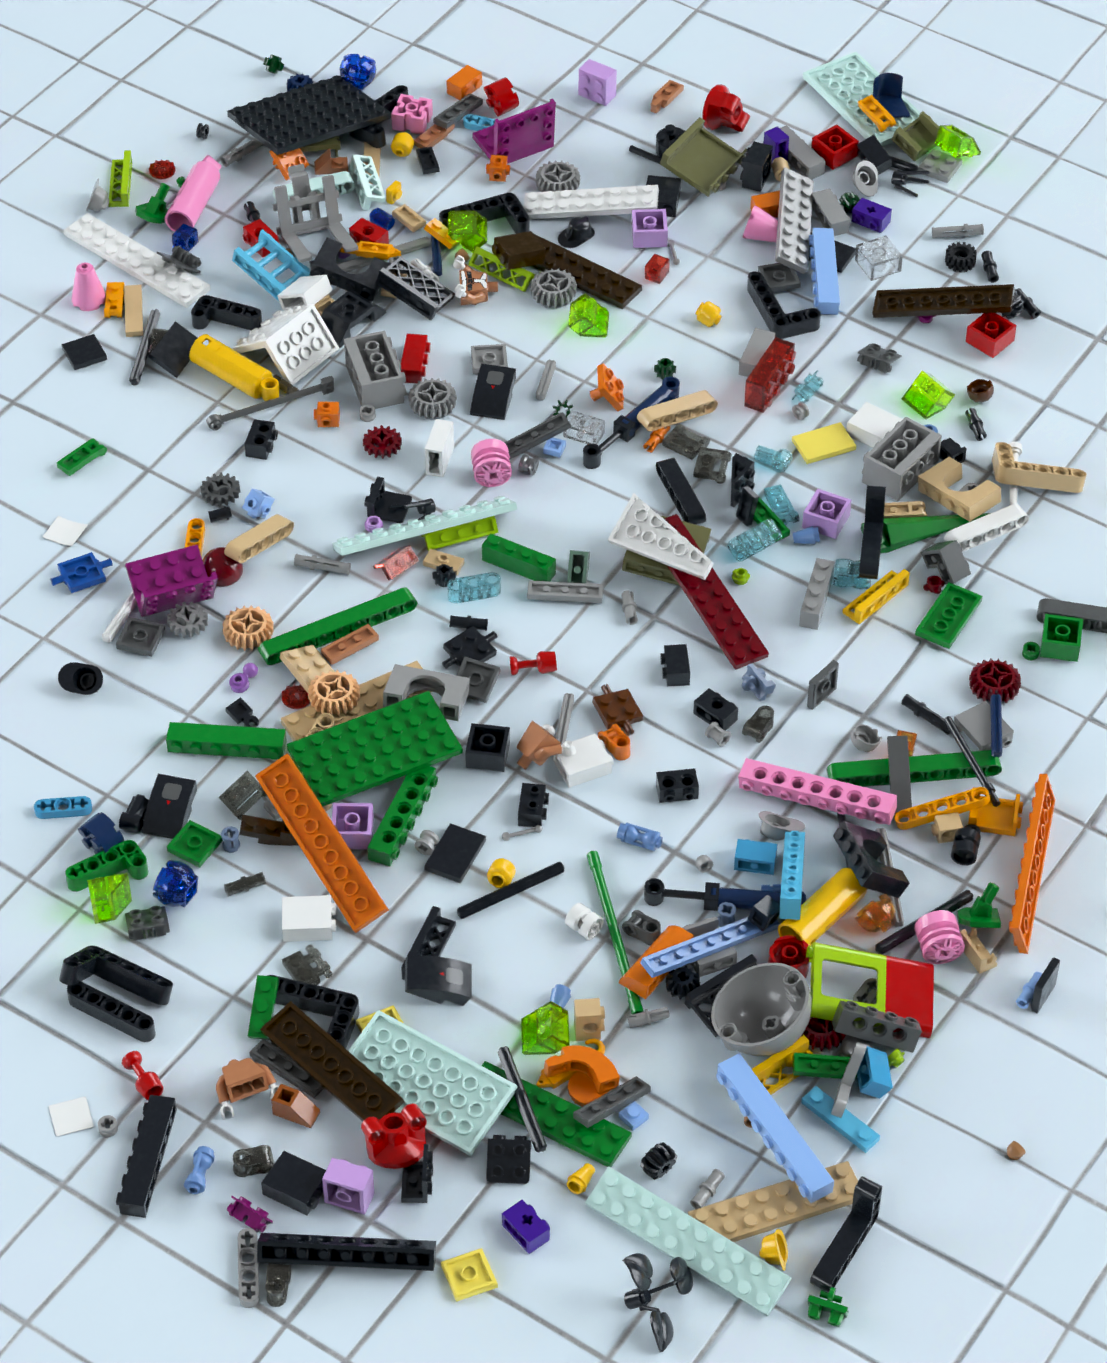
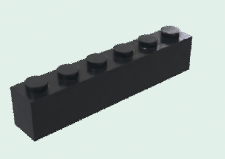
M150 1095L148 1103H144L143 1120H139L137 1129L139 1134L133 1140V1154L128 1157L127 1174H123L121 1183L123 1188L121 1192H118L116 1198V1205H119L120 1214L146 1218L177 1111L175 1098Z

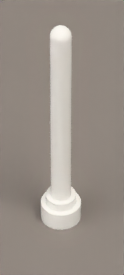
M1011 442L1009 445L1012 448L1014 461H1018V457L1022 454V445L1019 442ZM1010 485V505L1017 504V485Z

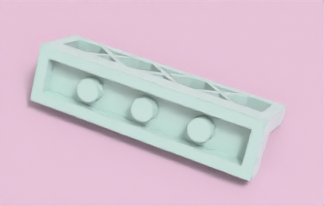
M353 154L348 168L355 183V189L362 210H369L372 201L385 202L386 198L372 157Z

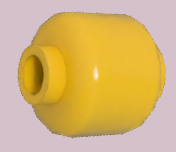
M397 133L392 140L391 150L399 157H406L413 149L414 140L409 133Z
M710 301L702 302L695 313L697 320L707 327H711L713 324L717 325L722 318L720 307Z
M496 859L492 862L487 872L489 883L497 888L511 884L516 873L515 866L507 859Z

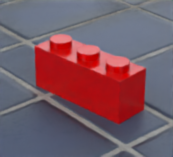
M406 335L401 360V372L405 373V383L418 384V381H422V377L426 376L425 365H428L429 359L427 353L431 351V342H428V335Z

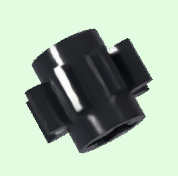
M442 564L436 566V571L432 572L435 584L441 587H448L452 585V580H456V573L453 572V567Z

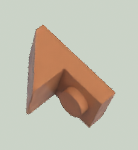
M330 148L314 161L315 175L333 174L342 171L348 172L347 157L331 158Z

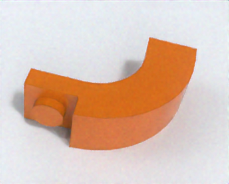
M579 1045L565 1046L561 1049V1056L555 1055L545 1060L544 1073L547 1078L569 1071H578L590 1077L598 1094L613 1090L619 1086L620 1076L613 1063L604 1054L590 1047Z

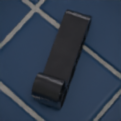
M209 295L201 296L191 310L192 326L198 330L206 328L211 320L247 330L259 328L262 323L260 309Z

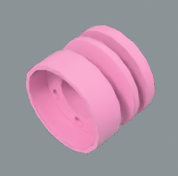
M485 439L475 444L471 450L474 478L482 486H500L511 477L512 469L509 460V450L503 441Z
M944 910L932 911L919 918L915 923L914 929L925 961L931 964H944L955 960L964 952L965 944L959 931L957 919L953 913Z

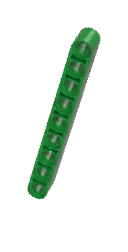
M400 588L266 640L259 645L258 651L267 665H275L282 662L280 654L283 651L310 645L319 648L367 624L372 627L411 612L417 607L418 602L408 588Z
M991 750L971 751L986 777L996 776L1001 773L1000 759L993 757ZM962 752L909 757L910 783L976 778L974 771ZM888 758L837 762L830 764L826 769L829 779L862 787L890 785Z

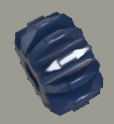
M296 73V76H290V79H287V92L291 89L304 87L307 84H314L312 78L309 75L304 76L303 73L301 75Z

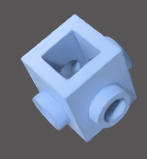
M251 489L249 495L245 498L242 508L248 511L247 515L252 518H266L275 499L262 490Z

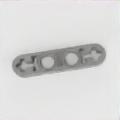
M245 1228L238 1233L239 1300L243 1307L252 1308L259 1303L260 1299L259 1263H257L258 1238L255 1230ZM246 1237H250V1247H246ZM251 1254L254 1256V1259L251 1262H245L242 1260L243 1256ZM251 1273L255 1276L251 1281L243 1280L245 1274ZM247 1289H251V1299H247Z

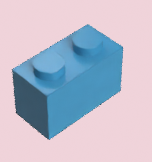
M738 839L734 870L774 875L778 844Z
M867 1046L857 1071L861 1093L880 1099L893 1088L887 1053Z

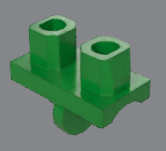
M831 1287L829 1293L821 1290L820 1297L827 1300L812 1295L808 1297V1317L811 1319L820 1320L823 1310L830 1312L828 1324L839 1327L843 1318H847L849 1311L848 1307L833 1302L841 1303L843 1298L835 1295L836 1288Z

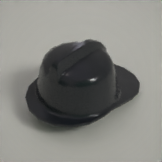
M588 217L572 219L569 222L568 228L559 234L558 243L565 248H574L592 238L595 231L591 227Z
M70 662L60 669L58 681L60 686L66 691L91 695L101 688L103 674L96 666Z

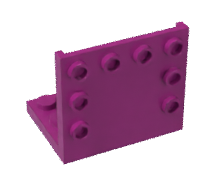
M552 98L549 103L503 120L495 119L493 126L472 133V138L489 159L491 155L508 156V164L554 147L556 102Z
M198 545L125 563L141 617L164 612L171 608L175 609L176 604L183 606V602L189 605L190 602L197 603L214 597L218 579L216 571L212 572L211 577L207 576Z

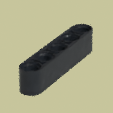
M675 458L656 462L657 474L682 519L687 523L695 525L706 522L705 511Z
M83 982L67 986L68 1000L72 1007L139 1041L149 1042L155 1038L154 1020L151 1016Z

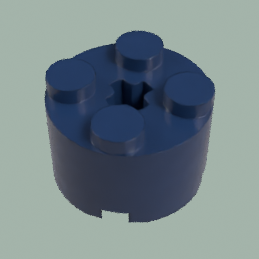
M102 812L97 813L78 828L79 833L84 837L82 843L87 849L93 848L95 854L102 851L106 853L109 851L108 849L124 841L120 830L116 832L114 822Z

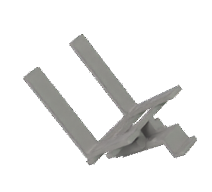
M304 164L288 167L294 196H290L288 201L287 187L285 185L275 187L276 203L273 204V211H278L280 227L276 228L277 235H281L296 259L300 263L312 260L311 254L297 235L328 229L337 242L343 244L342 248L345 252L358 250V245L340 223L343 220L342 214H339L337 198H339V191L335 188L334 176L322 177L324 193L317 194L316 191L311 192L309 177L305 171ZM320 201H325L327 217L321 218ZM290 208L292 210L293 224L291 221ZM309 210L311 220L303 221L302 211Z

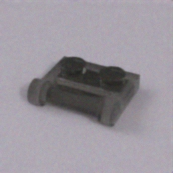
M678 424L663 439L662 445L693 460L703 448L709 445L710 438L702 437L685 429V426Z
M700 447L693 477L715 480L717 483L723 484L726 480L725 473L732 454L729 451ZM716 459H721L719 472L714 471Z
M246 771L218 798L241 820L242 815L267 794L260 783ZM245 800H247L239 809H237Z

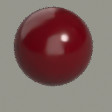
M225 547L214 548L203 558L207 576L211 577L212 572L216 571L218 578L216 586L218 587L236 583L243 573V563L227 557L224 554Z

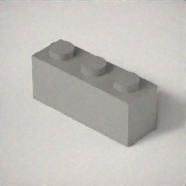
M831 189L811 193L812 209L823 227L833 228L834 236L849 233L851 219L849 215H846L844 207L840 205L837 196L833 194Z
M755 328L739 361V375L759 380L761 374L765 373L767 362L771 360L772 350L775 351L777 346L774 332Z

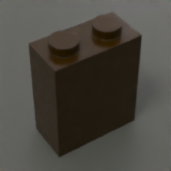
M532 231L494 237L492 252L507 270L544 264L546 248Z

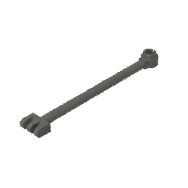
M332 376L322 378L321 384L225 415L213 414L206 419L208 427L212 430H218L224 422L320 391H322L323 395L332 393L334 391V378Z

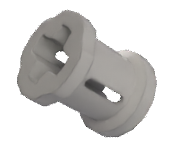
M712 722L705 731V735L717 741L720 747L724 746L731 737V733L719 727L717 722Z

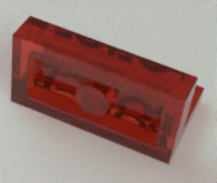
M411 545L400 547L375 564L373 568H382L387 579L392 580L419 562V559Z

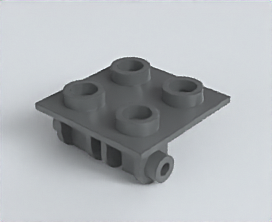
M180 246L173 247L172 255L157 252V254L162 256L161 259L163 261L174 263V267L183 271L184 269L190 273H193V271L201 272L197 269L201 265L200 258L192 255V253H189Z
M872 343L858 351V354L861 355L858 356L857 361L861 365L869 366L870 368L874 365L875 370L878 368L881 372L890 373L892 370L890 364L902 355L897 354L895 350H885L880 345Z
M153 906L145 910L135 909L125 913L129 940L144 939L143 930L147 939V929H151L152 937H154L153 928H155L156 937L170 932L165 906Z

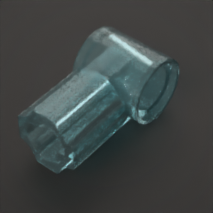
M758 445L754 454V460L771 465L773 470L779 473L785 472L793 459L792 453L786 449L775 451Z

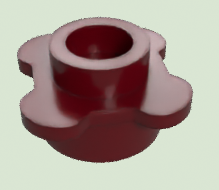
M930 576L927 578V583L923 585V589L939 594L941 593V587L945 583L938 576Z

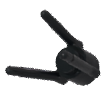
M897 170L893 172L891 183L895 185L894 188L901 189L918 197V194L902 185H906L907 181L929 183V180L912 178L907 175L929 174L930 172Z
M431 498L418 502L388 505V509L417 507L419 514L424 515L418 520L425 519L426 515L436 511L435 503Z

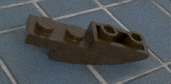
M242 815L239 835L258 838V843L298 845L283 819L282 821Z

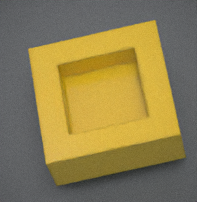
M395 180L386 189V200L389 204H393L402 196L401 182Z

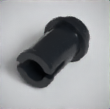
M224 506L221 509L208 511L211 523L226 518L229 520L232 517L230 507Z

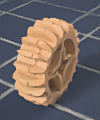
M251 605L249 608L243 606L242 609L236 607L235 611H230V614L226 615L223 621L222 630L226 642H229L231 646H235L237 650L242 647L244 651L247 648H251L253 651L254 647H259L262 642L271 639L274 625L270 614L265 609L261 610L259 606L253 608Z
M338 669L336 672L329 670L328 673L322 672L321 676L316 675L315 680H311L308 688L310 704L316 709V712L321 711L322 714H337L339 717L340 713L346 714L347 710L352 711L353 706H357L360 698V687L356 679L352 677V674L347 675L345 671L339 673Z

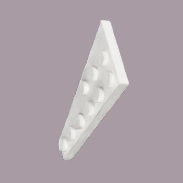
M633 493L608 538L611 544L703 580L706 579L713 566V562L706 555L694 547L659 514L655 513L635 493Z

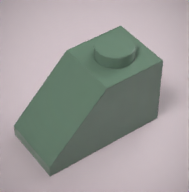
M570 550L567 583L587 582L590 551Z

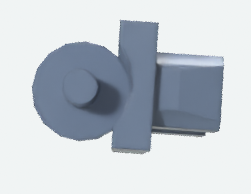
M753 663L747 665V672L742 677L743 682L741 685L745 691L751 690L760 701H763L767 694L773 693L776 687L772 680L767 681L765 679L766 674L762 668L757 669Z

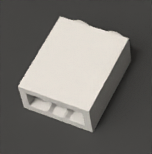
M327 275L299 277L278 294L277 297L284 311L287 308L293 309L298 305L300 307L311 304L315 305L332 291V287Z
M866 402L847 422V432L850 437L874 448L875 444L878 441L880 442L888 431L890 432L896 423L903 419Z
M436 419L425 446V469L427 475L444 477L454 449L452 421Z
M596 733L571 741L576 749L574 755L568 756L565 754V751H562V754L553 755V761L568 788L612 773V765L614 764L612 755L606 752L603 740H599Z
M331 895L282 897L283 942L332 940V932H336V919H332V915H336V903H332Z

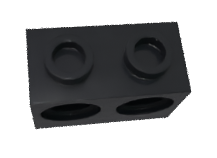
M253 420L245 441L246 457L267 460L269 453L273 451V442L278 437L275 422Z
M695 768L656 772V789L659 803L698 799L699 784Z

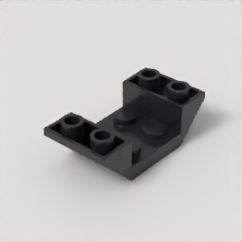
M347 291L323 310L321 318L337 345L341 348L344 345V339L351 337V328L366 317L375 322L386 313V310L359 294Z

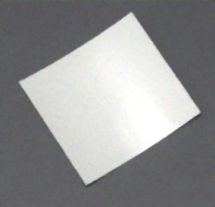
M58 516L43 537L56 543L73 546L88 524L73 522Z

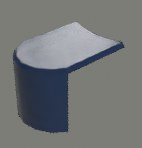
M883 73L874 79L873 97L894 118L910 117L911 115L902 100L903 76L896 73Z

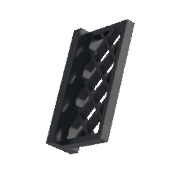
M399 257L386 269L383 267L379 271L375 282L429 320H432L436 313L455 297L454 292L402 257ZM401 264L404 267H406V269L399 268L398 265ZM400 273L408 274V277H401ZM412 274H415L420 278H413ZM414 283H421L422 287L415 286ZM426 284H431L433 287H426ZM428 292H433L436 296H429ZM440 293H444L448 297L440 296Z
M753 954L686 995L684 1004L688 1009L692 1008L715 1037L718 1034L713 1027L711 1019L715 996L733 976L749 967L757 965V959ZM702 1003L711 1004V1012L702 1011L699 1005Z

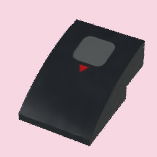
M481 363L473 393L470 415L505 420L516 381V368Z
M158 773L147 805L142 833L173 839L187 824L190 817L191 805L197 792L196 780Z
M407 956L405 958V992L439 1004L447 1000L464 1006L472 998V964L437 956Z

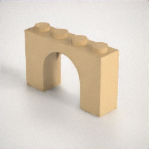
M951 457L944 459L918 476V491L969 522L1001 502V487L990 480H986L969 491L960 492L949 489L948 487L962 479V464Z

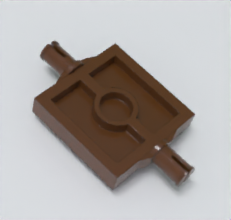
M605 684L602 685L601 689L604 695L593 697L592 703L607 729H610L613 724H617L620 728H624L628 736L632 735L634 730L631 724L643 721V714L629 689L612 692L608 684L606 686Z

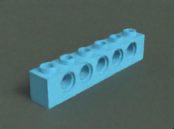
M785 831L780 919L800 920L805 832Z

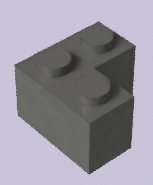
M957 540L939 542L921 551L927 569L938 568L945 584H948V582L954 584L971 574L969 564L965 560L962 548Z

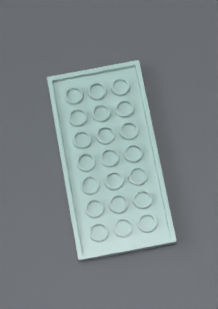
M857 52L803 72V79L865 139L875 135L882 146L893 143L892 137L895 130L899 127L905 128L920 115V112L902 96V100L911 116L894 118L896 125L880 132L876 124L858 107V101L870 95L873 96L874 79L880 74Z
M380 1010L375 1013L348 1050L403 1098L404 1103L394 1113H401L402 1109L408 1104L418 1105L427 1120L425 1131L469 1156L476 1150L517 1089L516 1084Z

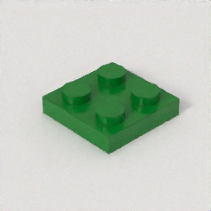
M189 820L166 847L167 852L200 868L223 842L221 835Z

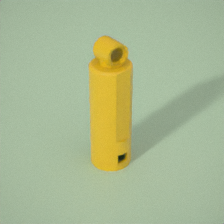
M207 334L199 336L193 343L189 354L190 361L254 399L262 397L264 401L279 397V382L276 378H273L269 370ZM205 340L209 341L207 346L202 344Z
M840 869L801 905L800 920L785 919L778 926L779 936H796V939L804 940L811 946L813 942L820 938L865 896L867 888L860 885L852 869Z

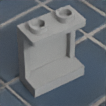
M987 701L954 716V723L959 732L963 731L979 748V751L991 750V709ZM1003 719L1002 748H1006L1012 743L1014 730Z
M717 917L707 918L701 922L686 925L683 929L692 933L695 938L718 929L719 920ZM734 947L727 948L694 961L691 964L696 973H699V976L702 977L735 965L737 963V952Z

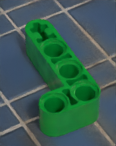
M123 841L108 849L109 851L106 853L105 851L99 852L68 867L65 871L68 889L73 892L81 891L126 869L134 879H144L149 872L146 856L135 841Z

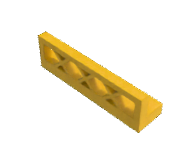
M903 569L897 574L891 570L843 608L842 613L856 623L861 624L908 586L910 572Z
M804 1035L786 1050L772 1055L752 1068V1071L761 1083L763 1082L770 1095L799 1077L793 1075V1073L782 1074V1069L785 1067L793 1068L792 1056L794 1053L813 1054L809 1050V1040ZM770 1077L779 1078L778 1083L775 1085L765 1084L766 1080Z

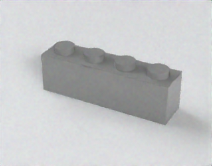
M787 125L781 127L780 129L789 136L788 163L802 176L808 177L811 180L823 175L826 165L825 160Z
M816 558L800 611L799 626L818 630L834 577L835 561Z

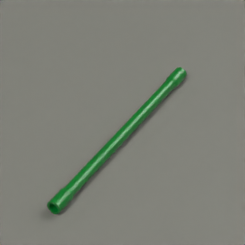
M590 851L587 853V859L594 876L623 977L630 969V965L603 875L599 854L597 851ZM625 987L631 1014L644 1012L640 997Z

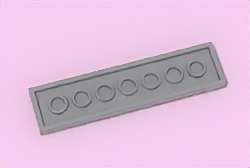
M784 167L781 171L775 261L805 275L808 271L809 261L808 239L811 229L813 180Z

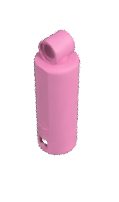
M207 155L202 161L197 162L192 167L165 215L166 225L175 233L188 234L192 231L220 180L219 170L222 165L210 155Z

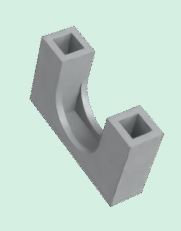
M395 664L383 692V707L405 700L413 692L428 690L438 693L442 697L440 710L445 719L458 721L469 694L470 678Z

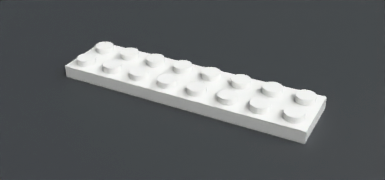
M658 185L530 192L525 193L524 209L529 215L530 220L632 214V210L657 209L659 188Z

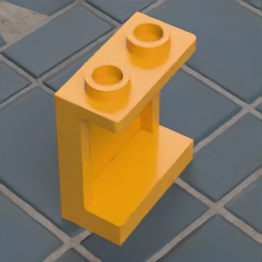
M1016 794L1015 800L998 798L1001 803L997 807H994L990 801L986 806L970 810L968 825L978 826L981 832L1015 836L1016 828L1020 829L1022 817H1018V813L1022 814L1023 802H1020V794ZM978 795L976 799H983L985 796Z

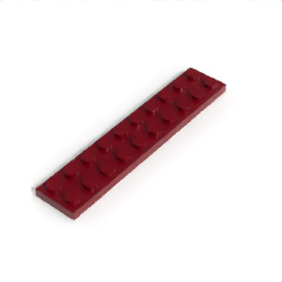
M677 514L664 518L678 533L701 551ZM667 565L735 670L768 657V650L713 567L706 579L703 580Z

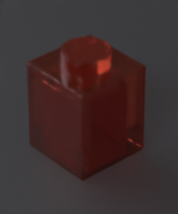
M654 254L645 265V279L660 284L669 273L670 259Z

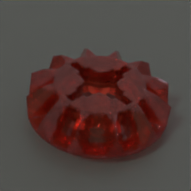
M162 159L161 161L155 160L154 163L150 164L149 168L150 175L156 179H167L173 176L176 171L173 162H169V160L163 161Z
M295 684L292 687L287 686L286 690L282 691V702L289 708L301 709L310 704L308 693L301 684L299 686ZM295 693H298L299 699L294 695Z

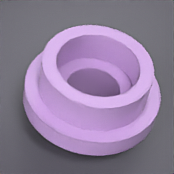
M370 516L365 522V529L368 532L373 533V529L383 528V522L378 516Z

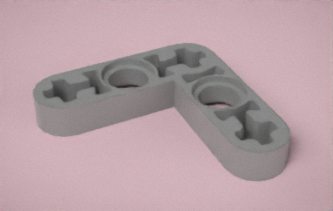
M856 1042L839 1084L831 1115L842 1118L851 1086L867 1048L864 1044Z

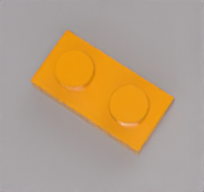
M436 218L432 219L424 227L425 231L448 249L457 245L461 239L455 232L448 229Z

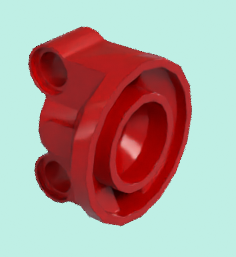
M718 84L710 90L706 97L702 119L705 120L704 126L710 130H717L720 126H725L738 132H743L750 119V115L743 111L741 99L738 96L730 93L729 88L725 85Z
M408 1104L402 1109L401 1113H389L380 1120L376 1117H368L362 1122L361 1129L365 1135L368 1158L374 1164L383 1168L399 1169L408 1167L423 1157L424 1144H426L425 1126L427 1120L418 1105Z

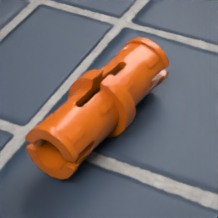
M667 426L666 429L663 427L652 431L650 438L643 445L644 449L650 446L646 451L652 453L656 446L662 443L664 436L671 427Z

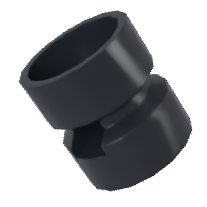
M969 827L959 828L956 831L951 850V858L954 862L960 865H972L975 863L981 840L978 831Z

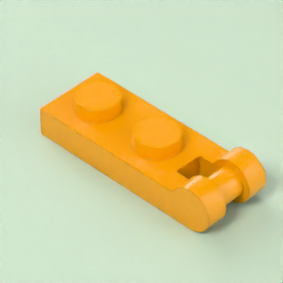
M872 95L858 101V107L876 124L880 132L896 125L894 117Z
M107 282L104 308L105 318H110V316L122 318L124 282Z

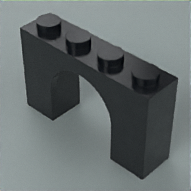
M327 237L312 263L310 276L327 275L330 284L373 301L380 289V286L375 283L379 271L383 267L386 269L390 263L374 257L365 272L361 274L347 273L336 263L343 244Z
M846 821L842 822L833 837L860 885L864 888L899 898L910 883L902 870L877 861L887 847V843L881 833Z

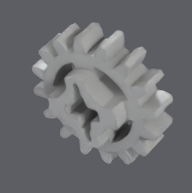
M183 602V606L176 604V609L171 608L170 613L167 614L168 627H170L171 632L175 631L176 636L182 634L183 638L186 635H189L191 638L194 633L200 635L199 630L205 631V626H208V613L205 612L204 607L200 608L199 603L195 606L193 602H190L189 605Z

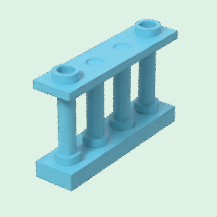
M263 229L260 231L257 244L247 251H243L238 247L233 253L232 261L278 301L277 295L299 277L310 276V269L300 263ZM263 247L271 252L259 262L251 258L253 254ZM278 258L283 264L269 273L263 268L273 259ZM289 268L295 273L294 276L283 284L275 279Z

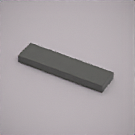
M470 93L434 117L433 123L447 129L465 115L481 106L483 99Z
M562 412L504 442L509 450V460L571 428L564 413Z
M907 736L887 737L890 794L897 795V808L894 814L912 807Z
M262 1039L249 1052L250 1057L266 1065L271 1071L314 1099L324 1089L323 1086L282 1050L265 1039Z
M636 1076L574 1111L573 1118L589 1128L650 1093L651 1086Z

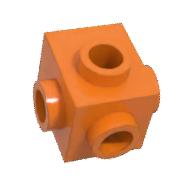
M491 155L490 164L486 165V174H489V181L506 182L507 175H510L508 156Z
M318 402L317 409H314V420H317L318 427H339V402Z

